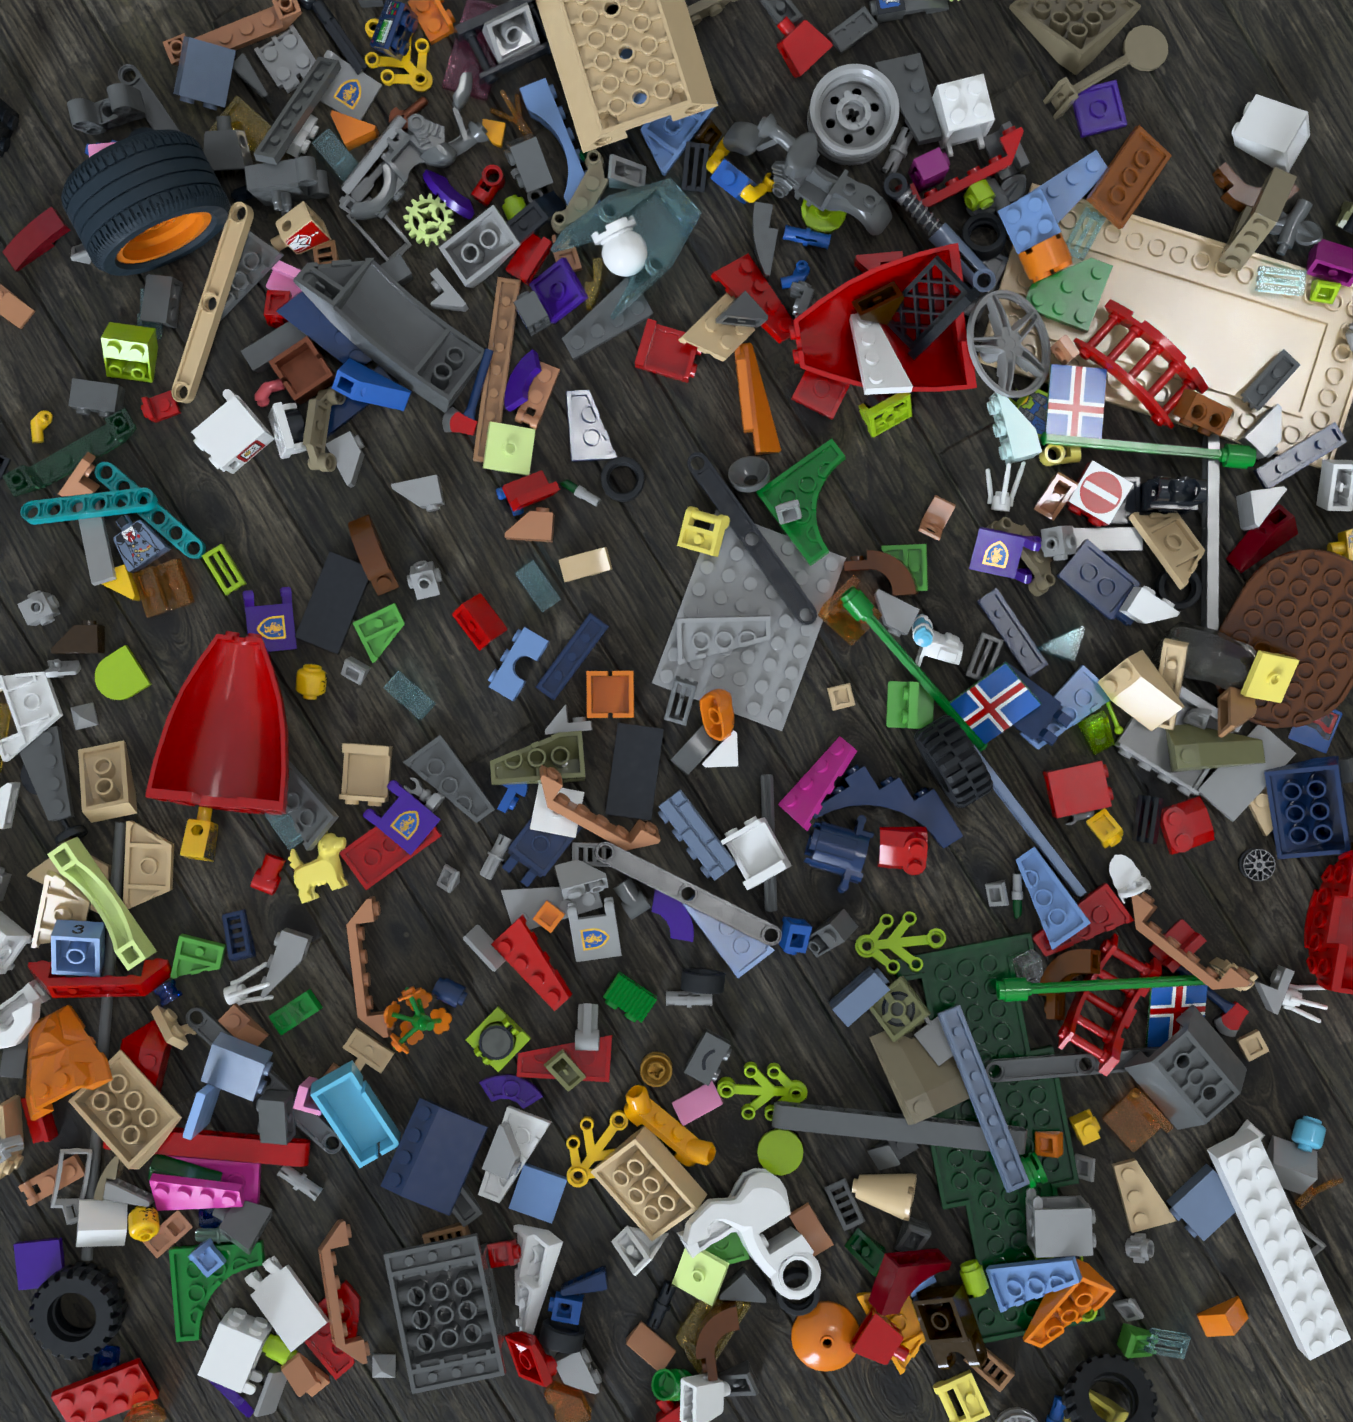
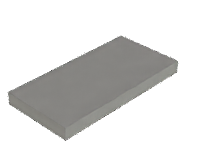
M1257 725L1247 737L1263 741L1266 763L1217 768L1197 790L1232 822L1266 787L1264 770L1285 766L1296 754L1265 726Z

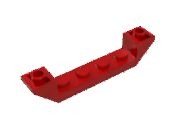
M1012 126L1002 132L1003 136L999 139V142L1006 157L1002 158L1000 154L990 159L988 166L982 169L980 166L967 171V177L961 180L955 177L947 181L944 189L938 191L937 188H934L924 193L925 198L922 200L914 183H912L910 188L913 190V195L917 194L916 198L922 201V205L930 208L969 188L970 185L1010 167L1024 132L1023 128L1016 129L1015 126ZM901 184L895 187L896 192L901 190Z
M155 958L153 960H144L141 976L115 977L106 975L104 977L81 976L68 978L66 976L57 977L58 974H52L51 962L44 960L28 962V968L34 979L52 998L146 996L170 978L172 971L168 960Z

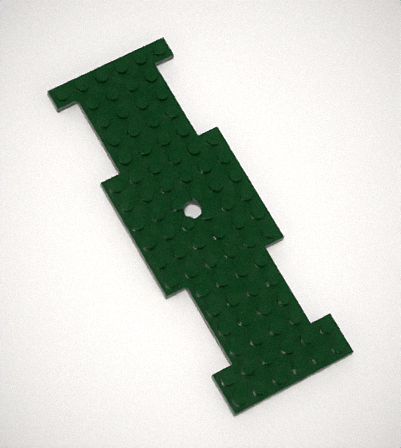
M1030 932L913 954L914 957H918L923 961V967L919 972H912L909 969V965L901 958H893L900 964L897 979L900 976H904L907 981L921 978L926 1007L931 1013L928 1018L931 1021L938 1016L937 1013L956 1005L961 1006L983 1065L991 1059L1054 1054L1052 1045L1030 1049L1021 1001L1004 1002L1003 1000H998L996 995V981H1002V978H1016L1013 960L1035 956ZM913 961L912 967L917 969L920 967V963ZM992 1065L988 1070L990 1077H996L1000 1072L998 1065ZM1059 1077L1008 1082L990 1081L1006 1124L1027 1129L1025 1154H1021L1019 1157L1023 1156L1025 1158L1030 1152L1035 1151V1132H1063L1062 1156L1059 1158L1038 1156L1048 1182L1036 1184L1034 1188L1036 1196H1058L1057 1187L1078 1184L1079 1178ZM970 1098L931 1116L979 1122ZM930 1145L942 1209L965 1205L975 1259L982 1265L989 1285L985 1295L980 1297L968 1296L984 1343L1023 1336L1044 1296L1028 1300L1025 1304L1017 1307L1015 1305L1008 1308L1007 1311L1000 1313L986 1268L989 1265L1036 1260L1027 1244L1025 1197L1026 1189L1029 1186L1026 1185L1010 1193L1006 1192L990 1151ZM1102 1306L1098 1309V1313L1093 1320L1088 1322L1081 1321L1078 1324L1074 1321L1066 1327L1106 1320L1104 1307Z

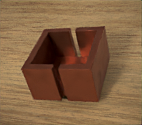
M308 336L269 361L279 379L284 382L283 385L293 400L299 405L318 394L319 390L333 384L336 377L314 342Z

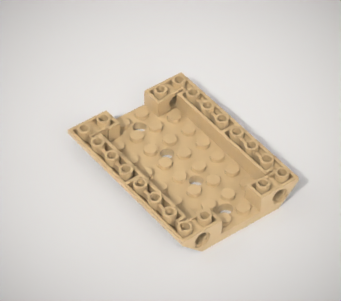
M536 0L583 153L628 138L626 130L671 115L672 120L676 121L718 106L685 0ZM614 4L619 7L618 11L613 15L606 13V9L610 5ZM624 49L633 51L632 56L628 59H622L620 53ZM642 93L647 96L646 101L642 104L634 102L637 94Z

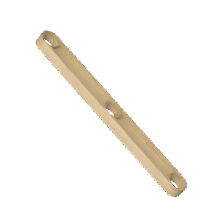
M236 202L231 206L172 386V397L177 402L188 404L194 400L254 217L253 209L243 202ZM244 207L246 215L243 219L239 220L237 213L239 209ZM211 298H215L217 302L213 310H210L208 307ZM185 386L188 390L187 396L182 399L180 397V390L182 387Z

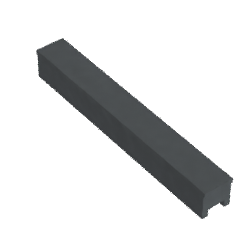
M400 253L380 265L401 286L414 280L410 269ZM287 322L241 350L251 369L261 374L271 368L270 360L307 335L292 323Z

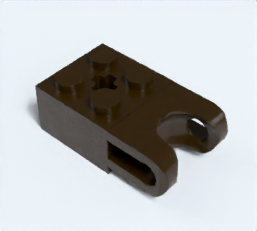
M958 1284L922 1289L913 1299L912 1304L926 1343L931 1346L938 1367L942 1370L951 1369L957 1359L956 1352L962 1354L971 1367L984 1366L988 1357L987 1350L964 1285Z

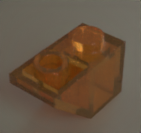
M554 1380L545 1388L544 1396L549 1405L552 1404L555 1409L554 1416L556 1422H587L591 1420L592 1410L582 1390Z

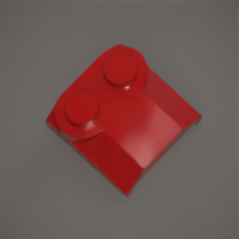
M1200 796L1162 808L1160 827L1169 854L1187 852L1191 848L1215 840L1214 829L1207 808Z
M880 827L879 861H877V866L903 869L909 875L922 873L926 868L927 828Z
M524 1331L505 1335L518 1376L543 1387L551 1384L553 1376L557 1373V1362L553 1356L545 1353L536 1336Z

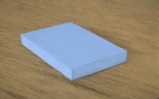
M207 1084L196 1093L183 1138L192 1140L210 1123L221 1090L220 1088Z

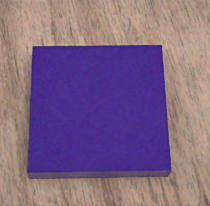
M1117 80L1091 86L1079 93V97L1072 104L1081 138L1127 126Z
M564 257L529 283L532 291H535L548 314L551 324L557 323L589 298L567 258Z
M62 1237L22 1241L13 1244L18 1290L39 1288L51 1275L60 1271L65 1266Z

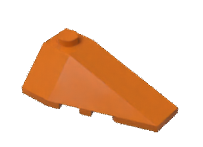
M1076 1259L1082 1275L1080 1283L1045 1294L1023 1336L1024 1342L1043 1348L1062 1335L1066 1326L1074 1321L1077 1324L1083 1320L1082 1316L1091 1309L1094 1311L1100 1309L1115 1293V1288L1088 1263Z

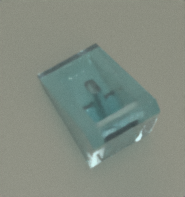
M1083 625L1078 626L1037 648L1040 652L1067 661H1075L1085 628Z

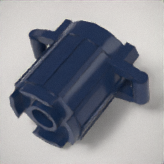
M864 815L858 816L855 820L854 831L821 821L819 823L815 821L813 827L818 829H814L813 834L809 835L804 855L810 857H805L803 862L808 863L809 866L842 875L840 884L837 887L839 893H844L848 890L849 882L856 884L861 882L864 874L861 871L867 855L870 838H873L874 835L873 832L863 830L866 823Z

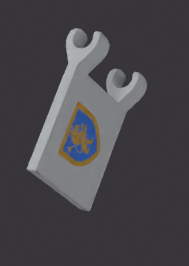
M327 50L324 58L339 60L341 69L320 101L339 113L362 121L383 85L363 72L357 75L349 63L332 51Z
M613 897L604 898L606 914L578 918L576 902L567 903V914L576 962L622 956Z

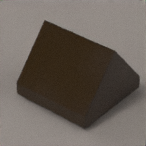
M708 119L692 141L709 144L710 151L722 133L713 121Z

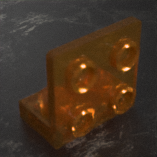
M855 575L823 604L818 613V616L851 646L871 628L866 621H856L844 608L840 596L850 587L854 586L857 589L861 581ZM874 607L872 609L873 615L879 620L882 614Z
M1136 1087L1102 1117L1132 1152L1139 1149L1159 1129L1168 1133L1174 1128L1144 1093Z

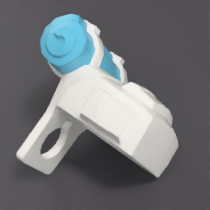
M924 614L917 615L912 624L913 639L920 646L915 663L920 667L925 655L959 665L963 652V643L960 641V638L952 633L946 632L941 634L934 631L933 624L928 619V616Z

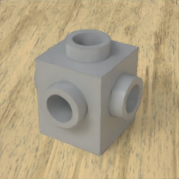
M1073 526L1041 529V549L1044 557H1053L1054 561L1067 560V555L1076 554L1077 540L1074 535Z
M419 561L410 566V575H407V581L410 589L414 588L417 600L440 595L439 582H442L440 569H435L433 561Z
M40 590L30 593L27 596V600L17 604L27 625L31 626L47 625L55 621L54 617L60 614L58 610L60 605L57 598L51 595V593L41 592Z

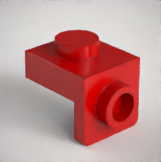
M516 1239L487 1244L491 1268L507 1265L514 1266L520 1262L519 1259L522 1256L521 1247L516 1243Z

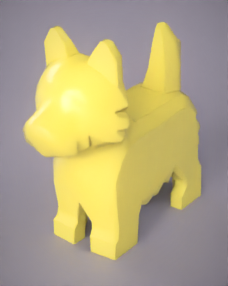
M327 831L318 842V858L306 864L300 860L296 850L291 849L288 860L292 862L290 866L295 870L293 876L294 883L299 889V897L302 904L320 898L319 894L315 892L316 885L321 886L328 883L332 891L349 885L348 881L344 878L339 852L346 847L345 837H336L334 833H328Z

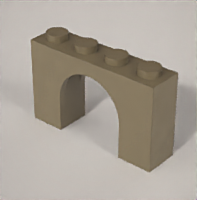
M1277 167L1273 168L1265 179L1253 208L1246 205L1238 216L1219 259L1220 262L1239 271L1242 269L1278 222L1297 176Z

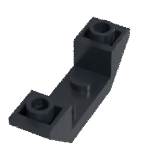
M551 191L533 200L506 223L519 242L522 243L547 222L551 224L553 214L565 210L566 206L556 193Z

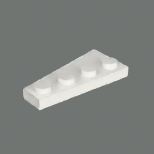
M851 314L849 321L864 395L911 392L913 386L880 324L861 320L858 314Z
M508 1106L502 1123L505 1121L510 1124L521 1152L519 1159L522 1162L517 1175H513L508 1180L486 1171L478 1195L500 1203L552 1121Z

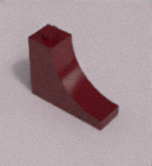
M938 1248L885 1253L868 1302L881 1316L899 1314L905 1301L915 1288L934 1274L949 1270L952 1262Z

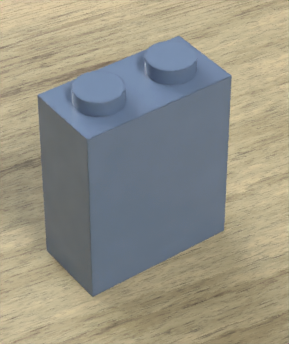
M184 36L173 94L180 95V101L194 104L195 100L202 101L203 107L217 110L218 106L225 108L236 50Z
M868 966L833 997L829 1004L835 1014L849 1027L890 991L886 985L889 980L878 968L873 970L871 966Z
M220 1032L212 1043L201 1081L253 1102L257 1094L262 1095L265 1090L267 1081L264 1078L265 1075H269L273 1063L270 1060L273 1052Z
M1205 1164L1166 1201L1172 1207L1169 1209V1212L1178 1221L1183 1219L1187 1223L1184 1228L1194 1238L1198 1235L1203 1241L1236 1212L1219 1175L1208 1164Z

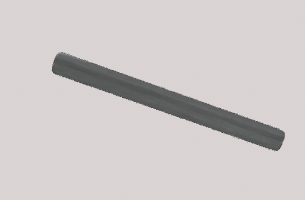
M762 774V818H766L775 835L773 775ZM776 875L764 882L765 911L767 912L777 911Z

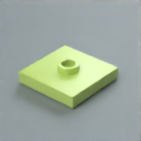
M490 421L483 468L528 476L530 474L536 429Z
M685 1248L672 1284L713 1306L730 1263L706 1250L701 1251L692 1258Z

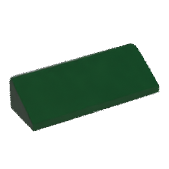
M155 1154L149 1167L148 1180H150L152 1173L221 1182L222 1172L169 1156Z

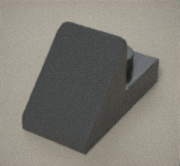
M882 1140L868 1148L867 1152L877 1169L883 1170L899 1166L901 1158L919 1147L915 1143Z

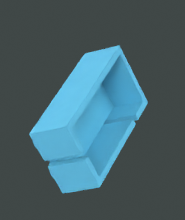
M353 1060L311 1084L310 1096L359 1168L378 1158V1142H380L381 1155L398 1147L400 1131L367 1081H363V1075Z

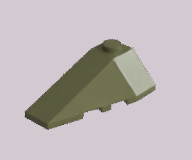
M1190 724L1175 725L1174 730L1165 729L1171 772L1266 763L1263 741L1261 739L1229 733L1221 738L1218 737V730L1205 728L1204 730Z
M582 731L558 732L551 735V737L491 760L492 785L541 783L539 771L541 765L547 768L552 767L559 771L563 783L585 781Z

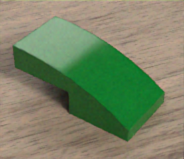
M309 989L268 1017L279 1034L283 1035L323 1007L312 990Z

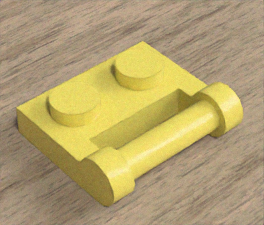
M689 506L685 512L677 546L718 557L724 532L729 526L730 518L723 514L717 516L702 512L696 507ZM700 520L715 525L713 531L694 526V522Z
M971 1370L945 1381H938L933 1385L934 1392L939 1395L949 1417V1422H976L990 1415ZM954 1389L965 1415H957L947 1391Z

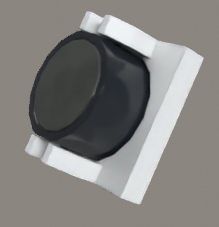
M282 402L274 403L268 418L280 458H290L292 454L307 451L306 446L302 445L305 424L296 403L283 405Z

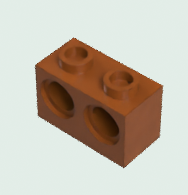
M1184 389L1172 415L1180 418L1179 423L1190 428L1195 425L1198 427L1197 432L1210 437L1211 433L1221 436L1233 410L1198 392Z

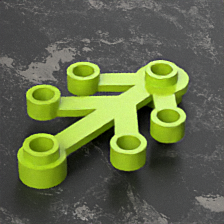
M908 911L903 915L902 921L888 939L878 940L884 930L891 928L894 922L890 914H883L880 917L879 924L870 935H862L856 940L855 950L863 958H875L885 966L887 973L894 975L900 969L899 962L890 960L880 951L882 949H889L905 961L912 972H919L923 967V961L918 957H914L902 947L929 945L932 948H940L946 941V935L941 929L934 928L929 931L928 935L901 938L910 926H913L917 920L915 913ZM911 915L914 921L908 923L905 917ZM889 918L891 923L884 925L882 919ZM932 936H938L940 942L934 943L931 939ZM869 943L871 949L866 951L862 948V945ZM918 961L920 967L917 969L913 968L912 962ZM891 963L896 964L897 970L891 971L888 965Z
M747 1062L744 1065V1074L748 1078H754L759 1085L735 1084L734 1080L730 1077H723L717 1083V1092L724 1098L732 1097L734 1094L759 1095L749 1104L742 1106V1117L746 1120L753 1119L755 1111L774 1096H782L778 1101L796 1103L802 1102L807 1097L806 1085L799 1080L791 1081L777 1063L768 1065L767 1074L771 1079H777L783 1086H774L758 1070V1066L754 1062ZM748 1068L755 1069L753 1072L747 1071ZM777 1069L778 1072L771 1073L770 1070ZM730 1088V1091H723V1089ZM793 1091H799V1092H800L799 1094H796V1095L792 1094ZM774 1104L766 1106L764 1110L765 1118L769 1121H772L773 1115H769L768 1112L773 1111ZM751 1110L752 1113L746 1114L745 1111Z

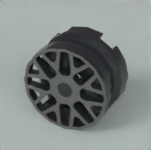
M1246 849L1238 858L1240 873L1250 880H1267L1275 871L1276 863L1274 857L1264 849Z

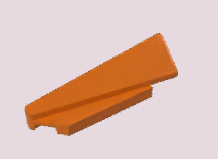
M743 343L734 351L743 433L753 432L755 455L781 452V447L754 348L751 343Z

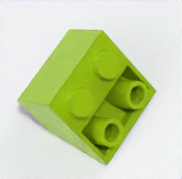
M109 322L101 336L106 376L152 383L158 352L156 328Z

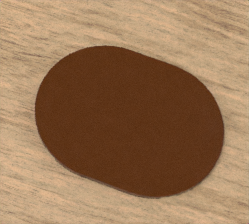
M1322 549L1290 551L1263 564L1243 586L1222 622L1212 645L1211 671L1220 695L1230 686L1242 690L1258 650L1295 657L1300 660L1282 702L1277 703L1255 698L1257 711L1248 721L1270 728L1305 726L1330 714L1353 687V561L1349 558Z

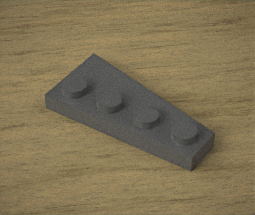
M442 735L436 737L403 762L474 822L478 823L496 809Z

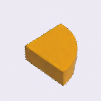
M483 119L482 125L488 131L486 135L493 145L502 148L506 123Z

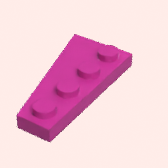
M839 736L778 805L808 831L812 825L810 820L814 814H819L823 807L821 805L823 799L827 794L832 793L835 788V780L838 776L843 775L857 750Z
M167 1155L222 1172L221 1182L242 1184L245 1201L259 1204L260 1163Z
M152 1173L149 1180L157 1211L243 1207L246 1200L242 1184Z

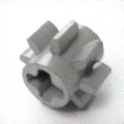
M1135 1233L1134 1236L1131 1235V1238L1126 1240L1125 1251L1127 1256L1133 1258L1134 1263L1145 1264V1261H1149V1258H1152L1154 1255V1243L1152 1240L1146 1239V1234Z

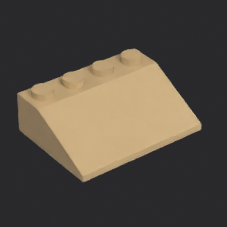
M119 1050L108 1061L113 1080L94 1090L81 1088L68 1102L128 1169H140L157 1152L182 1116L122 1050Z
M645 1126L632 1134L591 1170L594 1177L651 1241L697 1211L707 1196V1193L656 1135Z

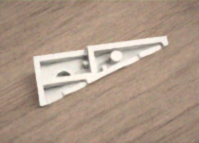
M517 1224L514 1225L513 1230L517 1233V1244L521 1247L522 1256L519 1259L518 1268L514 1269L515 1305L519 1306V1318L516 1319V1326L520 1327V1331L533 1335L563 1241L549 1230Z

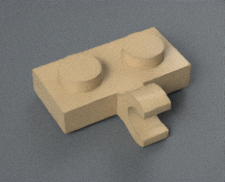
M157 1005L151 1011L166 1043L183 1050L189 1044L185 1035L189 1033L192 1035L197 1034L188 1024L180 1026L176 1020L178 1018L171 1009L168 1008L166 1010Z
M357 1027L343 1046L346 1051L357 1057L355 1065L360 1072L364 1065L367 1064L379 1073H382L395 1052Z

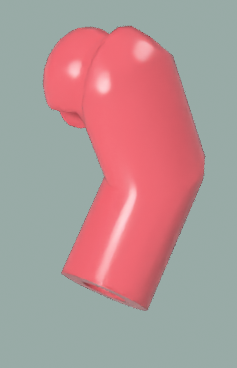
M280 379L264 382L254 396L258 406H268L270 402L268 397L271 393L285 390L284 382Z

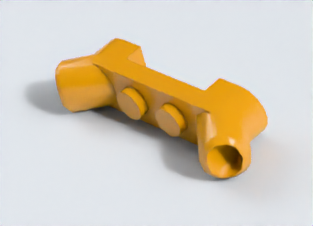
M635 1085L629 1089L626 1094L627 1103L624 1106V1113L637 1127L643 1124L676 1152L674 1157L685 1166L691 1167L696 1163L707 1166L713 1161L716 1149L712 1142L698 1139L651 1100L645 1086Z

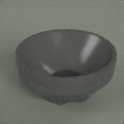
M742 457L730 466L728 478L732 487L736 490L746 493L755 492L768 483L770 467L768 462L761 457ZM749 479L757 480V483L749 486L745 484Z

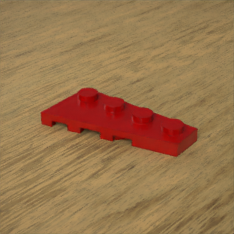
M749 253L713 272L710 277L715 282L719 281L731 297L734 295L737 298L746 291L768 315V320L761 327L779 344L790 338L789 326L793 325V319Z
M1103 883L1077 902L1091 922L1089 925L1053 950L1043 928L1032 935V940L1042 954L1047 957L1074 946V944L1083 940L1091 939L1105 931L1108 932L1120 925L1128 924L1134 921V919L1109 885Z

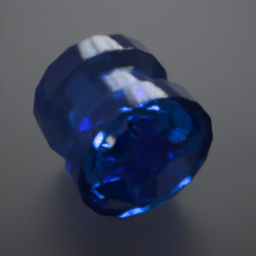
M174 979L153 990L155 995L160 997L161 1006L183 995L180 990H177Z

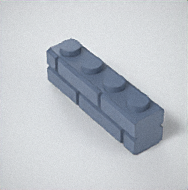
M681 789L658 805L661 810L657 813L665 823L670 821L675 828L672 830V833L678 841L684 840L689 846L686 851L693 860L698 858L702 863L700 869L707 879L712 877L715 881L737 864Z

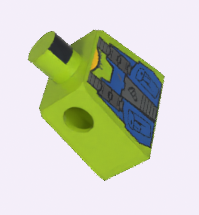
M1038 389L1034 393L1021 398H1008L1036 428L1040 442V436L1045 432L1048 393Z

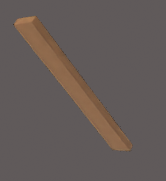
M498 277L488 345V349L493 350L494 353L482 389L473 461L483 463L489 422L502 423L504 397L508 383L517 310L513 302L517 300L516 298L520 295L521 280L503 277Z

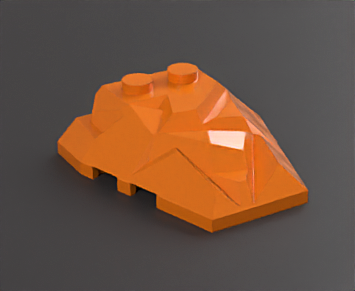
M66 1005L38 1020L29 1032L26 1102L30 1119L33 1121L54 1111L52 1103L80 1088L94 1090L113 1080L107 1057L94 1045L96 1041L93 1037L88 1036L84 1030L85 1025L71 1005Z

